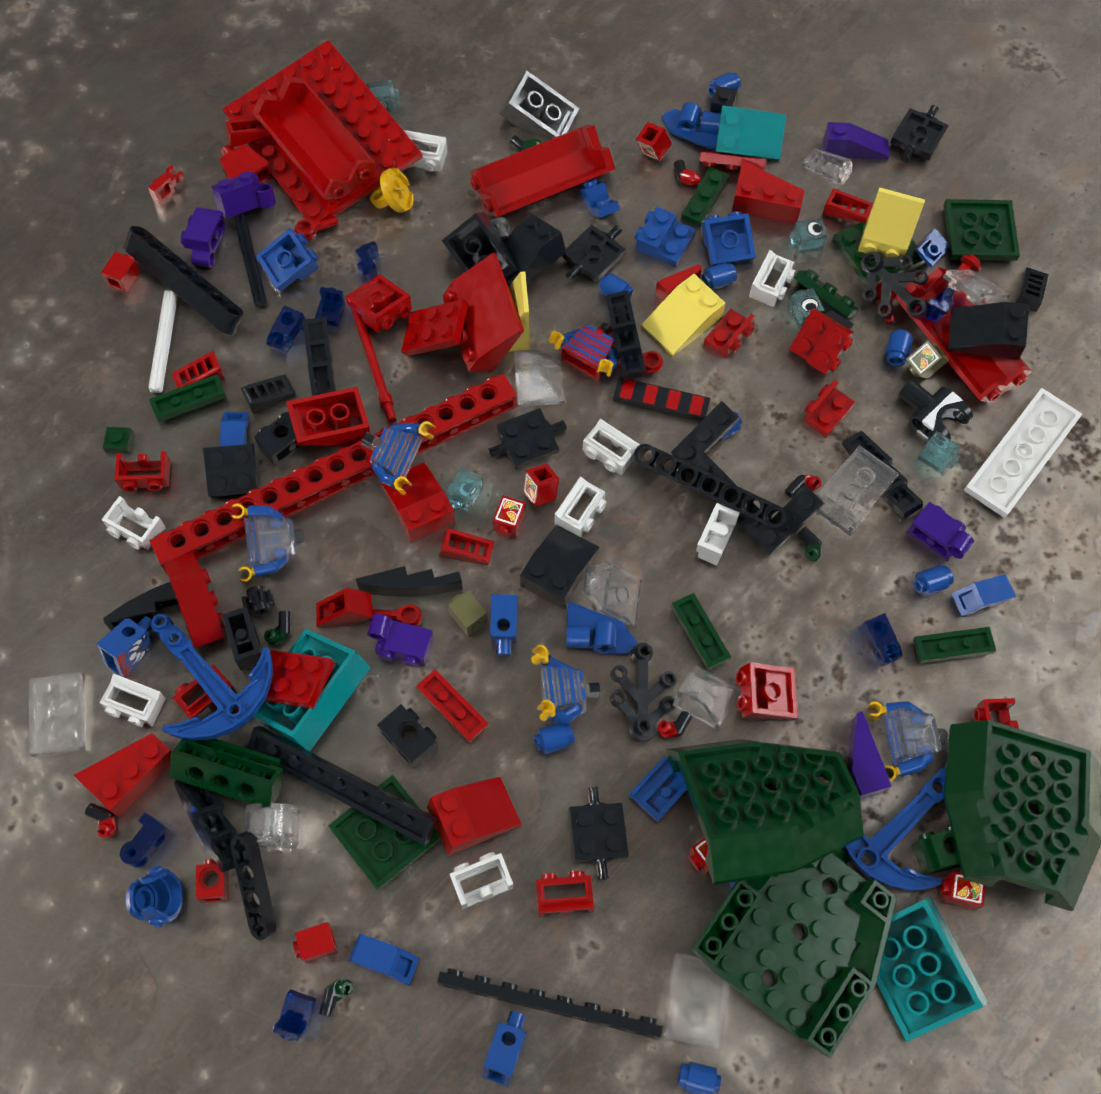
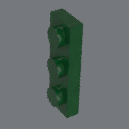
M709 167L682 212L681 220L701 228V224L706 220V217L729 181L730 175Z
M810 269L797 272L794 277L795 280L847 318L854 317L859 311L853 299L846 295L843 297L836 292L838 289L828 282L824 284L818 279L819 275Z
M216 374L150 398L149 401L158 423L227 397Z
M694 593L671 604L673 612L707 671L731 659V655Z
M990 627L916 636L913 639L919 664L988 655L996 652Z

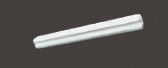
M166 290L163 296L148 387L151 393L160 394L163 391L178 298L172 290Z

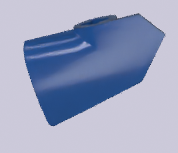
M688 102L683 104L682 110L671 109L662 115V119L671 134L710 150L715 149L720 113L706 110L701 112L699 105Z
M571 601L568 603L566 648H592L600 654L628 655L638 644L622 621Z

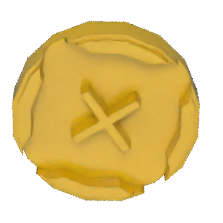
M390 168L382 172L380 187L372 193L370 201L378 209L389 205L396 212L403 213L412 208L414 195L412 192H409L408 186L410 184L406 176L399 169Z

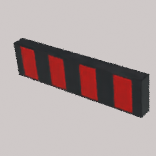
M619 377L613 401L702 421L707 415L710 398L635 380L624 381V378Z

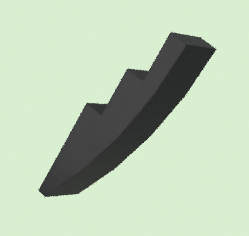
M627 290L606 295L624 381L645 377L647 372L629 292Z
M327 318L303 320L312 396L336 391Z
M862 430L842 441V445L871 485L903 519L923 508V501L907 487L908 480L892 466L893 459Z
M403 566L356 578L359 591L381 596L416 597L463 590L459 571L434 578L432 569L407 575L406 568Z
M171 582L150 589L124 603L103 618L104 623L112 631L127 618L138 624L145 616L152 620L155 615L161 614V610L179 607L171 587Z
M175 780L174 786L184 809L208 853L222 872L234 869L235 865L230 843L231 839L236 836V829L223 814L224 804L213 791Z

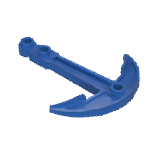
M157 614L153 617L151 621L152 630L157 636H160L161 641L175 658L184 663L218 708L216 712L202 720L197 716L180 723L163 725L162 731L184 740H209L232 733L250 721L266 700L273 679V664L269 648H263L258 663L249 674L251 682L240 693L236 694L194 650L191 641L177 625H174L168 615ZM179 638L177 642L172 643L174 639ZM239 708L238 713L231 714L234 709Z
M946 764L944 769H940L920 789V794L871 839L863 835L862 838L843 847L849 860L866 877L876 880L887 888L909 892L931 889L942 884L941 878L926 876L907 867L902 870L891 862L887 856L924 814L944 798ZM933 784H938L941 787V792H936ZM863 855L869 857L870 864L862 862Z

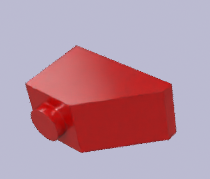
M347 587L317 602L316 627L357 625L372 618L371 593Z

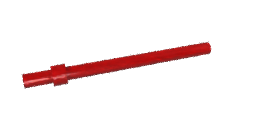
M351 307L378 390L380 407L384 409L388 423H394L397 421L393 409L394 401L392 395L387 391L366 324L362 321L361 314Z

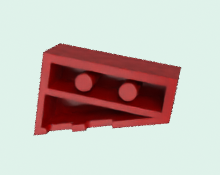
M742 160L731 212L739 211L741 214L748 213L750 216L797 224L805 190Z
M193 552L164 561V568L170 579L171 587L175 593L194 647L197 648L224 638L222 628L225 625L222 613H216L214 607L219 605L214 590L209 592L207 584L211 583L207 569L200 568Z
M151 733L73 776L107 809L120 817L170 767L172 751Z

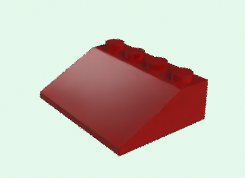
M496 253L490 254L453 280L443 294L444 304L461 299L468 303L459 345L469 372H493L524 332Z

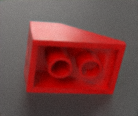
M358 387L286 401L298 445L347 447L357 443L364 437L365 433L370 434V426Z
M425 462L406 470L404 477L411 482L412 486L409 484L402 486V489L406 492L405 495H402L396 488L394 489L381 482L411 543L456 523L454 510L447 496Z
M501 777L455 787L432 796L427 805L429 813L438 818L435 827L448 856L522 826Z

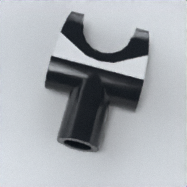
M912 379L898 394L899 397L917 410L909 417L911 426L935 444V437L939 435L948 441L951 440V435L945 429L946 427L942 419H952L962 424H967L973 419V413L969 406L946 387L939 388L931 395Z

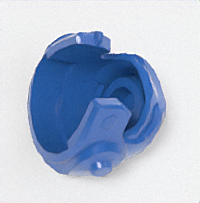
M153 866L151 870H148L146 876L130 883L126 892V907L130 915L138 920L148 921L149 925H154V928L163 927L164 924L173 921L179 914L183 903V889L178 877L169 869L162 868V866Z

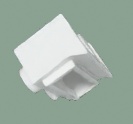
M404 130L414 144H420V151L423 156L422 159L409 168L418 167L424 168L427 171H442L447 155L446 137ZM430 146L437 147L436 153L428 152Z
M769 250L752 283L749 297L772 307L775 306L778 299L782 301L787 287L784 286L786 282L791 283L796 270L792 269L794 262L778 256ZM772 269L782 272L775 288L765 284Z
M599 419L596 426L583 440V451L589 458L597 459L603 463L610 472H616L622 476L635 460L634 451L640 444L602 419ZM601 434L611 440V444L614 447L618 448L620 446L625 449V454L622 457L618 456L597 442L596 438L600 437Z
M580 476L555 513L554 524L580 537L584 531L588 533L594 523L593 517L596 513L600 514L606 506V492ZM585 493L593 499L580 519L576 520L569 516V514Z
M120 496L102 518L103 523L107 527L106 531L111 536L117 539L123 536L127 539L126 542L137 550L141 547L149 550L151 547L149 540L155 538L156 535L166 529L159 517L155 516L154 519H151L143 509L139 507L136 510L132 509ZM126 518L147 531L140 537L120 526V523Z
M716 503L697 544L696 552H699L698 558L718 565L740 512Z
M113 673L111 682L100 704L105 708L104 712L110 716L119 718L122 715L129 718L128 722L138 727H143L144 724L153 727L167 699L158 690ZM121 690L147 700L148 703L143 712L116 702L115 699L119 691Z
M494 852L481 856L479 858L480 862L473 865L467 862L454 868V872L450 874L462 909L514 888L501 853L495 855ZM498 867L502 879L464 894L460 882Z

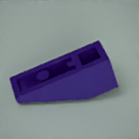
M828 122L823 138L824 157L888 160L889 143L888 139L854 124Z
M863 711L858 712L852 719L847 766L860 794V800L885 793L892 787Z

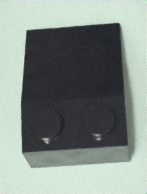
M476 212L441 240L464 273L492 253H496L505 279L518 270L498 231L484 212Z
M534 214L515 226L504 244L518 270L506 278L507 285L510 286L520 272H525L526 282H528L566 254L562 232Z
M999 302L952 308L947 351L1019 360L1027 342L1029 305Z
M556 525L533 553L520 574V586L564 609L600 547Z

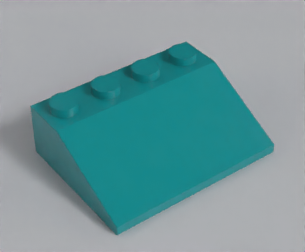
M305 629L288 652L331 658L335 663L314 708L310 709L264 701L253 718L286 740L310 752L371 667L356 651Z
M932 897L926 898L892 915L876 983L906 1042L983 1008L988 1004L985 995Z

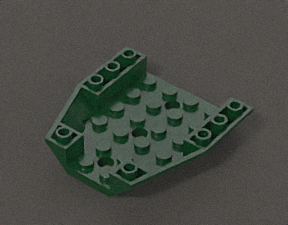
M983 720L951 724L943 796L964 879L988 887L993 886L1001 879L1044 892L1045 904L1073 911L1101 846L1100 763L1091 750L994 721ZM1031 756L1037 757L1041 762V766L1034 764ZM1028 803L1036 806L1039 810V815L1030 811ZM1026 853L1034 857L1037 861V866L1027 861Z
M745 739L666 749L673 772L681 771L708 845L705 862L713 885L793 873L862 838L864 835L860 794L840 752ZM817 777H822L828 780L829 783H822L817 780ZM771 784L778 788V790H769L765 785ZM718 791L726 797L718 798L712 793Z
M831 853L793 873L737 881L691 949L710 970L793 1036L828 1058H831L876 985L897 897L876 880L866 881ZM826 878L832 880L834 884V890L831 894L825 893L822 888V883ZM797 923L801 924L805 930V934L800 940L796 939L792 933V929ZM766 970H770L774 974V983L769 987L765 986L762 982V974Z

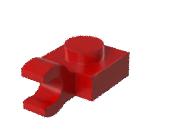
M173 165L167 167L166 174L160 175L148 187L153 201L158 205L163 204L175 192L174 186L184 179L182 171L173 175L176 172Z

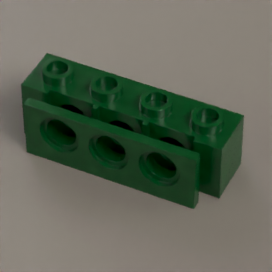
M181 739L171 752L169 778L270 810L281 793L283 768H280L281 759L219 739L197 741Z
M951 827L937 834L934 831L918 836L919 840L912 844L923 875L927 876L961 867ZM944 844L949 846L950 852L945 849Z

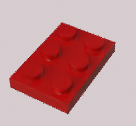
M461 299L411 312L401 353L411 356L459 345L468 303Z
M271 650L273 679L265 701L313 709L335 666L334 661L326 657Z

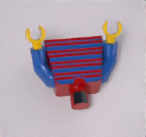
M603 322L598 329L590 325H584L581 329H576L566 334L552 331L547 343H554L556 350H559L560 346H562V361L598 381L603 372H606L607 376L610 377L612 370L617 366V350L614 348V339L610 337L613 329L607 323Z

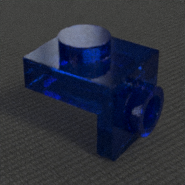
M372 241L355 250L358 263L357 268L362 276L366 275L369 281L378 275L377 267L373 262L374 259L379 257L378 246L375 241Z
M947 286L934 297V300H926L925 303L928 309L924 317L936 322L948 313L954 304L952 298L955 290ZM922 306L918 307L917 313L922 310Z
M321 287L319 291L321 300L315 318L326 317L328 325L338 327L346 304L343 291L333 287Z
M290 989L286 995L280 1018L272 1031L279 1034L285 1040L299 1041L308 1030L317 999Z

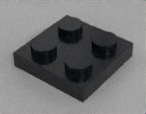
M254 444L203 448L208 497L247 494L250 490L258 488Z

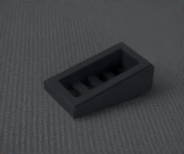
M1026 267L1015 303L1028 304L1029 310L1037 312L1042 304L1049 274Z
M286 374L240 388L253 414L296 395ZM282 383L286 388L284 391H281L279 387ZM274 387L277 393L273 394L270 389ZM266 391L268 395L263 396L262 392Z

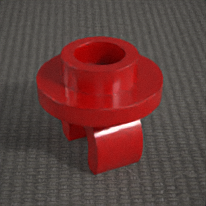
M969 254V256L963 255L960 258L962 264L958 268V271H960L958 275L963 279H966L972 271L979 272L981 270L980 260L976 256Z

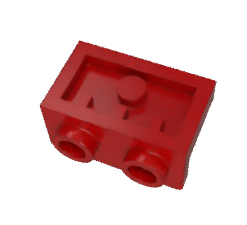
M730 309L704 339V345L726 359L731 352L736 353L744 337L748 338L755 329V325H753L755 316L750 314L748 318H745L738 312Z
M836 380L830 385H824L818 394L819 398L816 401L811 400L804 410L806 416L803 422L825 438L829 436L855 404V401L836 389L839 383Z

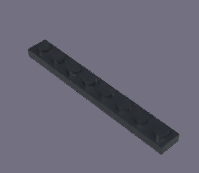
M261 726L253 728L247 749L281 759L280 768H283L284 772L422 845L430 842L438 820L437 817Z
M448 968L447 973L441 971L439 973L437 981L439 986L649 1038H661L663 1026L657 1025V1019L640 1016V1020L628 1018L629 1012L613 1009L612 1013L601 1011V1005L585 1002L583 1007L573 1004L574 999L557 995L555 1000L545 997L546 992L530 988L529 993L518 991L519 986L516 984L502 982V985L498 986L490 984V978L475 975L474 979L463 977L464 972Z

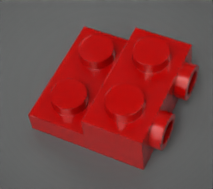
M381 274L345 296L346 304L359 312L362 316V321L376 332L383 328L385 330L390 329L395 320L400 317L406 318L412 309L411 296Z
M813 308L789 350L807 360L806 363L824 374H828L831 371L835 372L842 361L839 357L843 350L847 352L854 341L851 338L854 331Z
M752 662L739 668L736 674V684L741 688V695L737 700V708L742 711V718L763 721L770 718L790 721L798 719L795 668Z

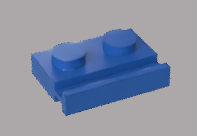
M664 756L632 790L629 797L633 798L656 822H659L687 791V787L681 771L673 772L670 761Z

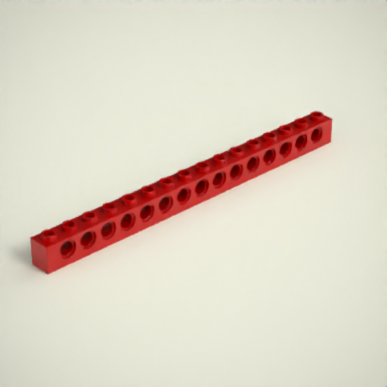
M503 373L499 376L490 377L486 382L478 386H471L457 396H450L438 405L429 406L419 414L405 417L397 424H422L428 421L436 426V428H429L427 433L434 436L433 439H427L422 435L418 443L420 436L417 437L408 459L411 458L412 454L414 457L516 408L517 394ZM486 397H492L493 399H491V400H486V399H484V398H486ZM472 407L470 410H464L463 408ZM443 417H451L449 420L442 419ZM386 426L378 433L372 435L375 438L371 446L363 443V438H361L357 443L349 447H342L336 453L327 457L318 458L314 463L304 468H297L283 478H276L262 488L252 489L245 496L229 500L215 510H208L192 521L182 522L175 529L159 533L149 542L160 565L166 572L163 562L190 552H193L196 560L248 536L246 518H248L249 535H251V524L248 515H245L241 520L232 518V515L239 516L242 514L241 508H232L234 504H241L244 508H248V506H270L281 512L284 518L376 475L372 469V463L376 461L380 451L377 452L374 460L372 459V454L375 447L382 445L380 436L383 430L390 426ZM387 430V432H386V434H385V437H384V439H383V440H384V443H385V440H386V438H387V434L389 433L388 430ZM412 435L409 441L408 439L404 441L393 466L397 465L402 452L403 455L399 463L403 461L413 439ZM387 439L384 447H387L389 439ZM399 440V441L397 442V444H396V446H395V448H394V450H393V452H392V455H391V457H390V459H389V461H388V462H389V465H390V463H391V461H392V458H393V456H394V454H395V452H396V450H397V447H398V445H399V443H400L401 440ZM393 441L391 448L386 456V461L388 460L391 451L396 443L395 441ZM383 450V451L381 452V454H380L381 457L383 456L385 450ZM359 457L365 458L362 461H355ZM336 468H343L339 472H334V469ZM315 478H321L318 482H311ZM294 488L299 489L295 493H289V491ZM270 499H277L274 503L267 504ZM253 518L255 532H257L256 519L258 531L260 530L259 519L263 520V528H265V520L266 526H269L268 520L270 519ZM231 520L228 525H222L224 521ZM208 531L206 535L199 536L201 532ZM185 542L183 546L176 548L178 543Z

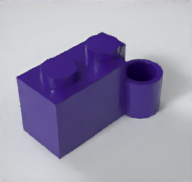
M243 172L238 177L223 179L218 184L211 186L217 210L223 211V216L226 219L257 207L270 208L276 204L272 185L268 183L259 184L258 176L253 172Z
M196 207L193 215L189 217L188 226L185 231H182L180 241L184 248L193 249L191 254L192 265L207 268L213 267L215 251L226 229L223 211Z
M931 502L926 505L907 531V533L946 561L951 556L962 559L974 544L972 536L965 532L966 526L963 522L955 520L946 514L943 508Z
M373 614L367 632L369 637L378 640L375 652L376 655H379V658L386 661L401 660L404 664L411 667H418V665L426 667L434 640L432 630L393 621L390 617L382 614Z

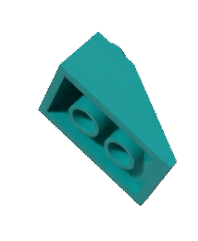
M722 106L715 152L780 160L787 115Z

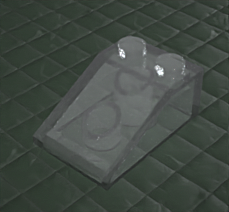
M859 445L817 493V496L825 503L817 512L851 536L889 489L899 473Z
M674 953L661 1040L719 1051L722 1050L726 1021L728 983L710 970L699 957Z

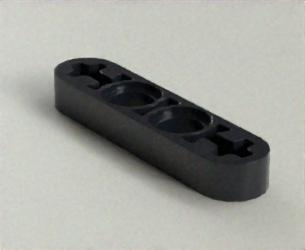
M245 831L234 836L231 839L230 845L248 927L252 936L261 941L276 932L277 925L257 838L253 833ZM248 867L252 870L254 878L249 874ZM254 893L258 897L260 905L255 901Z

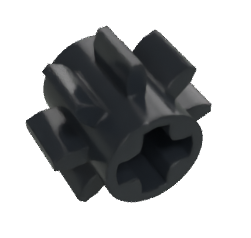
M262 585L248 588L246 590L247 596L241 597L243 607H247L249 612L251 611L252 616L266 615L270 612L269 606L275 605L273 593H271L270 589L266 590Z

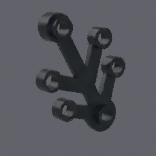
M878 252L865 254L861 260V268L867 273L866 289L863 292V298L868 303H874L878 299V293L875 290L876 275H878L882 279L881 303L878 307V313L882 318H889L893 314V308L890 305L891 289L907 304V311L912 317H923L928 309L925 301L918 297L914 298L900 283L915 282L917 285H924L928 282V274L922 269L904 273H889L885 269V267L899 266L902 270H909L913 266V260L907 254L883 258ZM909 259L907 265H902L903 260ZM872 261H877L874 267H870ZM920 274H924V278L918 281L917 277ZM870 292H874V296L868 299L867 295ZM917 306H922V310L920 312H914ZM885 307H889V311L886 314H882V310Z
M639 643L631 650V659L637 664V687L627 677L628 671L624 666L617 665L610 672L611 679L614 682H618L637 704V713L627 703V695L622 690H616L611 694L610 703L617 707L630 721V733L635 739L640 741L650 739L655 732L654 724L663 715L672 712L677 706V702L672 696H666L659 702V707L648 715V704L666 688H671L676 683L677 677L673 672L666 671L660 676L659 681L648 690V662L653 657V650L647 643ZM640 649H644L647 652V656L642 655ZM619 670L622 673V677H618L615 671ZM665 676L671 679V683L665 681ZM615 695H619L622 698L621 703L616 701ZM664 702H670L671 708H667ZM640 723L646 726V731L641 730Z

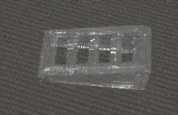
M813 148L803 161L804 167L842 186L853 170L851 159Z

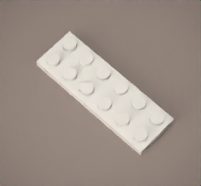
M1041 388L963 491L1006 518L1079 420L1082 413Z

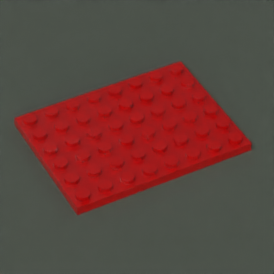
M329 39L222 109L230 121L256 118L252 112L260 94L278 95L285 77L303 78L376 162L370 177L361 186L342 199H324L271 135L247 143L251 149L268 161L273 178L306 220L322 221L337 216L379 188L380 176L383 171L397 168L402 172L423 158L421 151Z

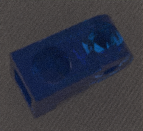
M284 305L271 327L272 329L267 337V346L284 354L291 349L300 330H304L303 320H305L303 313Z
M885 613L865 621L858 627L861 635L866 637L871 649H873L877 662L881 666L902 659L901 646Z
M146 812L138 820L143 824L142 828L134 836L133 840L126 842L120 850L121 860L134 868L144 866L172 833L171 830Z

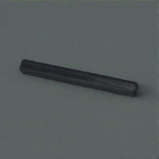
M245 213L233 216L253 301L256 307H261L267 304L246 216Z

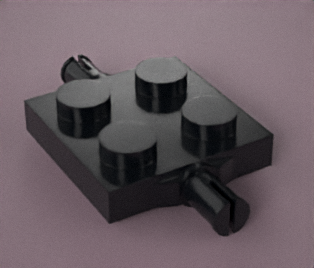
M931 105L927 113L909 108L890 141L891 144L905 150L900 157L902 161L905 159L904 162H908L912 154L926 160L931 159L949 127L948 124L939 121L935 117L939 111L938 106Z
M590 225L566 248L567 253L562 256L563 259L573 265L565 274L566 277L573 281L579 273H582L597 283L626 254V249L615 240L622 233V229L615 225L609 233H606Z
M541 408L496 424V429L501 437V444L488 448L489 454L493 458L505 453L511 459L515 469L559 452V447L554 434L567 429L566 424H564L565 421L562 420L550 425L545 419Z
M588 787L589 803L584 806L569 807L568 809L574 863L589 862L596 864L597 879L607 880L609 879L607 863L615 859H627L629 857L622 803L606 804L600 802L599 787Z

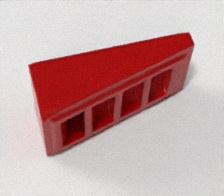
M257 118L225 121L226 137L231 148L269 136L270 133L265 127L260 128L263 125Z
M833 188L825 203L823 214L866 223L873 203ZM861 209H865L863 214L859 213Z
M697 264L658 281L655 294L664 301L679 284L691 275L695 274L700 279L702 266Z
M214 351L171 373L177 389L216 374L219 380L225 378ZM203 370L204 373L200 375L199 371ZM194 373L196 378L191 379L190 374ZM185 376L187 383L183 384L181 377Z
M447 528L443 535L439 556L489 565L494 541ZM450 541H455L454 547L449 546ZM460 542L465 543L463 550L459 549ZM470 544L475 545L473 553L469 552ZM480 546L485 547L483 556L478 555Z

